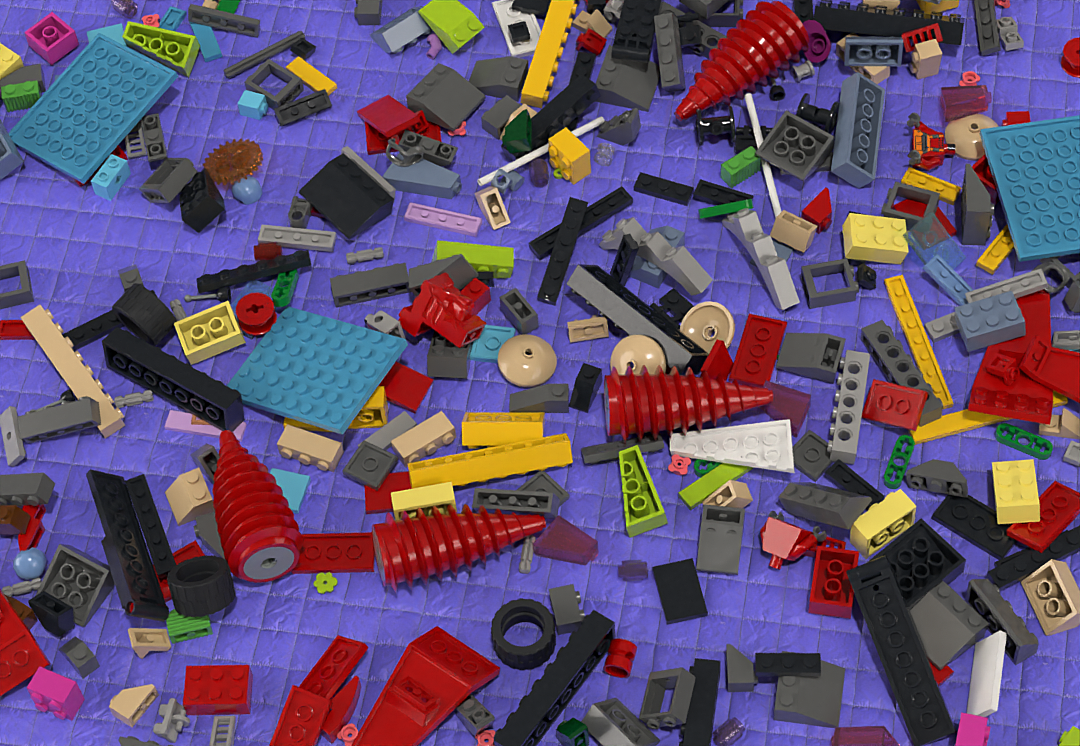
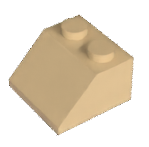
M200 468L179 475L165 491L178 526L196 520L195 517L215 512L213 499Z

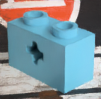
M113 154L108 157L91 180L96 195L110 201L113 199L131 175L127 160Z

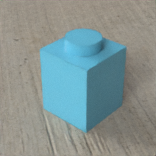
M244 90L238 102L240 115L261 120L262 116L268 111L265 95Z

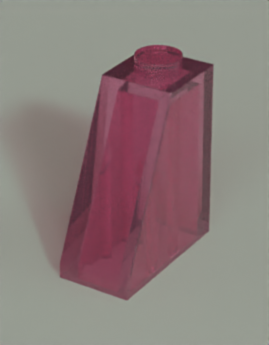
M986 85L941 87L940 105L945 122L988 111V103L992 101L991 92H988Z
M765 381L761 388L772 390L773 402H769L768 405L759 406V408L775 421L790 419L792 436L797 438L811 406V395Z
M559 515L533 543V550L536 556L585 566L590 560L593 561L599 552L598 541Z
M885 726L835 727L834 736L831 739L832 746H900Z

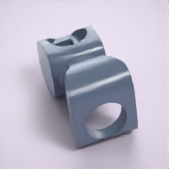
M499 169L491 181V185L497 187L498 191L504 195L508 188L512 191H517L525 179L515 170L507 173L503 169ZM500 175H504V177L502 178L501 182L499 183V182H498L499 176H500Z

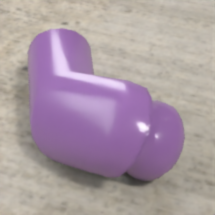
M433 33L427 37V41H430L429 44H431V48L426 53L429 59H434L442 49L440 38Z

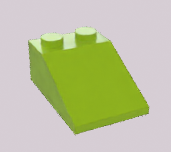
M431 0L418 11L452 54L485 28L474 13L458 0Z

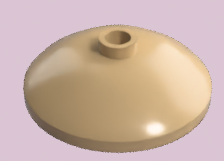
M961 114L948 123L945 129V143L955 144L956 156L966 160H979L985 155L979 134L980 129L999 126L994 120L983 114Z
M703 302L687 312L682 320L680 331L706 352L710 353L717 339L723 340L726 348L729 347L734 337L735 323L732 314L723 305L716 302Z
M522 334L514 336L501 346L498 353L500 372L509 382L517 386H540L546 383L556 370L557 358L555 351L548 342L535 335Z
M645 335L625 337L615 346L611 355L610 369L612 371V368L615 367L618 374H625L626 368L631 362L634 364L632 369L634 374H639L643 365L646 366L649 374H654L658 365L661 366L664 374L666 371V359L662 348L655 340Z

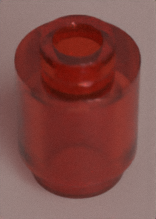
M277 241L254 245L255 261L270 260L282 255V246L278 245Z

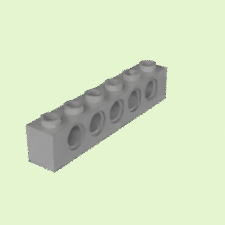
M846 350L845 357H841L839 369H843V373H839L837 385L841 387L840 390H836L834 401L838 402V407L834 406L832 418L836 419L835 424L831 423L829 434L833 436V441L829 440L827 452L831 453L830 460L836 462L839 459L843 463L854 465L870 353Z

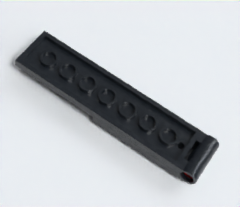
M624 0L614 37L611 58L649 63L656 33L654 16L660 15L664 0Z
M90 469L86 473V477L105 533L101 543L122 608L125 609V613L128 616L165 622L169 616V608L166 606L124 477Z
M887 555L846 571L914 746H924L957 733L926 656V650Z

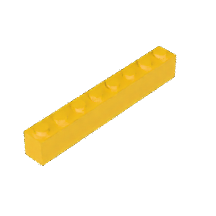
M551 0L522 89L520 103L542 108L543 103L548 101L550 94L548 88L552 87L554 82L552 75L553 72L557 73L559 66L557 59L562 57L564 50L562 44H566L568 38L566 31L571 29L573 19L571 15H575L577 10L576 0Z
M563 433L407 463L411 488L414 489L452 482V486H465L471 482H486L488 479L506 478L512 474L522 475L533 470L543 471L548 467H564L569 463H573L570 440L567 434Z

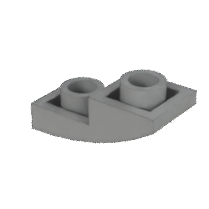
M1012 17L997 19L999 39L1004 49L1008 51L1023 48L1024 41L1018 33V25Z

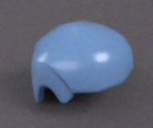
M241 176L232 186V193L235 199L242 201L245 205L255 203L263 193L260 183L252 176Z
M34 547L25 551L21 550L13 560L15 573L25 580L38 578L47 565V558L44 553Z

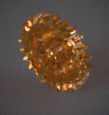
M241 138L236 142L233 139L232 143L226 141V145L220 144L219 149L214 148V153H208L209 158H205V163H203L204 168L207 169L212 180L217 185L222 182L223 185H226L228 182L233 185L234 181L237 180L240 183L241 178L247 179V175H254L252 171L259 170L257 166L262 165L263 153L259 145L255 144L254 141L250 142L249 139L243 141Z

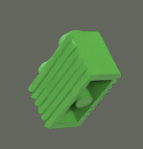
M38 80L1 86L2 100L8 113L10 111L31 108L42 96Z
M752 146L721 164L720 177L730 188L742 183V181H745V179L761 170V158L755 155L756 150Z
M173 609L166 620L168 634L173 644L213 634L210 615L187 617Z

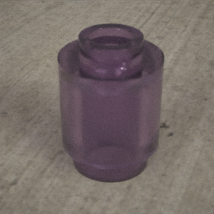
M112 0L111 2L113 9L127 19L132 18L137 13L138 5L132 0Z
M540 158L534 159L528 165L531 182L535 187H544L549 181L547 162Z
M622 561V565H618V577H623V582L641 581L643 578H648L647 561Z
M737 718L727 719L713 732V741L717 746H731L743 735L742 733L745 731V728Z

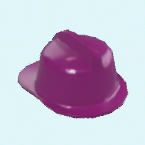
M815 20L803 22L802 24L809 36V50L804 52L806 58L813 63L824 61L831 51L830 39L819 22Z

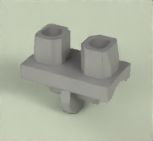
M624 0L608 1L604 8V18L608 22H615L620 18Z
M170 698L168 704H161L159 715L164 720L163 723H156L153 732L158 737H163L170 743L176 742L178 732L181 731L182 726L186 727L190 724V719L185 717L187 711L175 698Z

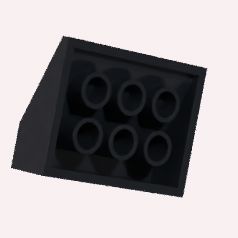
M344 153L329 161L299 190V194L348 239L353 238L392 214L394 198Z
M922 518L869 560L872 561L887 555L909 610L942 581L948 585L963 573L966 559Z

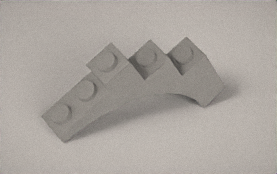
M745 208L738 212L729 213L727 218L722 220L723 226L735 234L750 253L764 278L775 307L784 310L800 303L786 261L777 256L771 236L763 233L756 211Z
M634 217L621 219L616 224L617 228L613 231L608 230L602 236L603 240L598 244L603 250H618L623 235L631 234L639 246L637 255L668 273L691 296L701 294L713 281L684 246L671 247L658 231L651 234L647 233Z

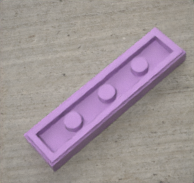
M411 202L404 216V221L474 237H477L482 224V218Z
M170 410L164 426L165 430L219 438L222 430L213 425H191V413ZM242 422L232 432L240 442H242L247 426L246 422Z

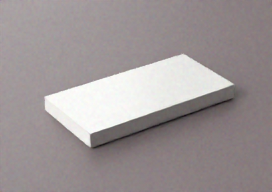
M514 0L492 2V8L511 56L521 58L534 54L541 34L535 14L513 10L512 3ZM525 21L530 33V39L513 43L508 31V25Z
M998 631L975 643L967 714L986 717L998 710L1007 636L1003 631Z

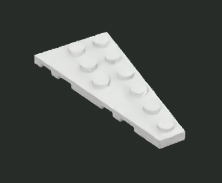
M790 419L701 430V433L699 430L687 432L686 436L683 432L673 433L671 439L669 437L671 455L677 454L681 457L795 473Z

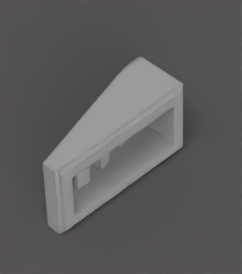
M141 121L130 131H139V133L127 134L125 137L128 159L147 156ZM140 137V139L129 141L130 138ZM141 143V145L130 147L131 144ZM142 149L141 152L131 153V150Z
M214 716L209 746H234L235 716ZM219 725H229V727H219Z

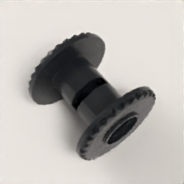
M805 93L799 103L796 116L818 128L823 126L825 127V132L832 134L838 118L839 103L835 101L831 110L818 108L809 104L810 94Z
M729 105L727 108L728 116L702 118L700 108L696 109V130L700 146L704 145V135L729 133L731 143L735 142V119L732 106Z

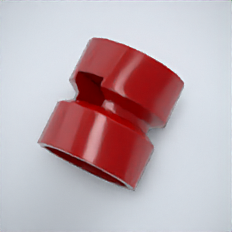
M613 639L608 649L609 655L605 660L604 671L618 678L629 677L633 667L632 661L636 656L637 646L625 639Z

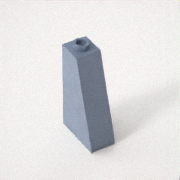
M400 153L396 157L399 160L404 159ZM421 159L416 164L407 167H400L392 163L382 176L396 191L452 199L462 188L459 174L425 159Z

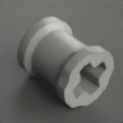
M809 60L797 67H791V74L796 82L801 81L804 77L815 75L813 65Z

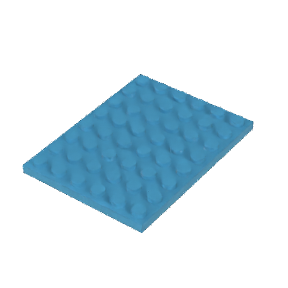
M98 33L8 134L16 147L84 184L179 76L175 71Z
M1080 115L980 129V138L1019 262L1080 253Z
M287 306L278 317L276 323L272 325L271 330L265 334L227 386L240 392L243 404L343 435L408 343L406 339Z

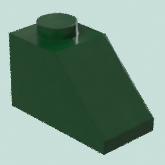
M527 109L519 113L505 127V135L502 136V142L510 154L532 150V120Z
M571 718L558 725L556 737L563 746H589V734L586 724Z

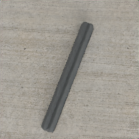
M298 31L224 69V74L227 78H231L286 50L300 38L305 39V35L302 31Z

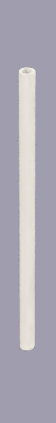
M748 93L744 97L757 148H759L763 142V137L752 94ZM761 158L776 219L782 211L770 164Z
M601 116L571 131V133L578 137L603 124L605 120ZM549 143L499 169H503L508 173L549 152ZM499 169L478 179V184L483 186L491 182Z

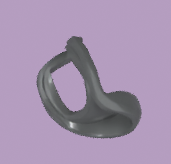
M396 138L388 140L389 145L386 149V156L397 166H411L419 162L424 156L423 149L420 146H413L405 152L395 143ZM391 148L398 150L404 159L399 160L390 154Z
M1048 261L1032 270L1041 268L1044 276L1051 269L1059 272L1063 282L1059 287H1052L1048 284V288L1044 289L1048 293H1058L1070 280V275L1066 268L1056 262Z

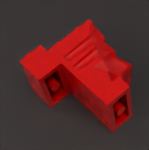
M446 272L425 280L420 287V294L414 299L412 305L404 307L400 311V318L398 320L401 327L414 337L434 329L458 348L479 339L486 322L473 314L475 304L472 302V299L460 294L459 289L453 286L454 282Z

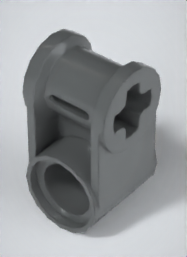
M298 196L293 197L288 213L290 227L307 228L313 206L306 199H301Z

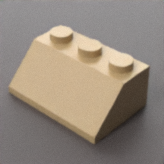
M1051 559L1021 581L1046 636L1080 625V590L1066 562Z

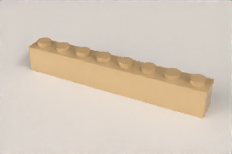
M38 305L21 316L30 333L76 398L79 400L81 397L88 396L99 402L101 425L97 426L104 438L106 439L124 427L125 424L122 421L124 415L118 407L114 409L112 406L114 401L108 393L104 395L101 391L104 387L98 378L94 380L91 377L94 374L88 364L86 366L82 364L83 357L78 350L75 352L72 350L74 345L68 336L65 338L62 336L64 331L58 322L56 324L52 322L54 317L49 309L44 310L41 305Z

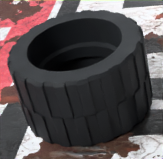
M134 283L112 306V310L117 318L139 339H144L152 346H156L174 327V323L177 322L174 314L157 296L137 283Z
M212 555L194 557L179 563L167 575V582L175 611L183 616L202 617L214 614L229 606L236 596L228 562L221 557Z
M523 598L511 600L507 604L502 605L492 619L491 634L494 650L497 657L505 665L513 669L531 670L543 665L554 653L556 646L555 623L549 609L543 606L542 603L533 599ZM522 622L536 624L544 631L542 637L529 646H515L506 641L504 635L510 627Z

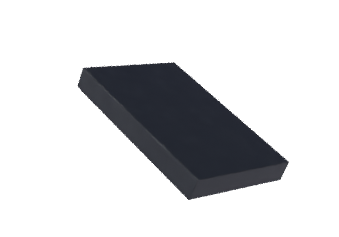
M693 558L652 567L667 625L708 616Z

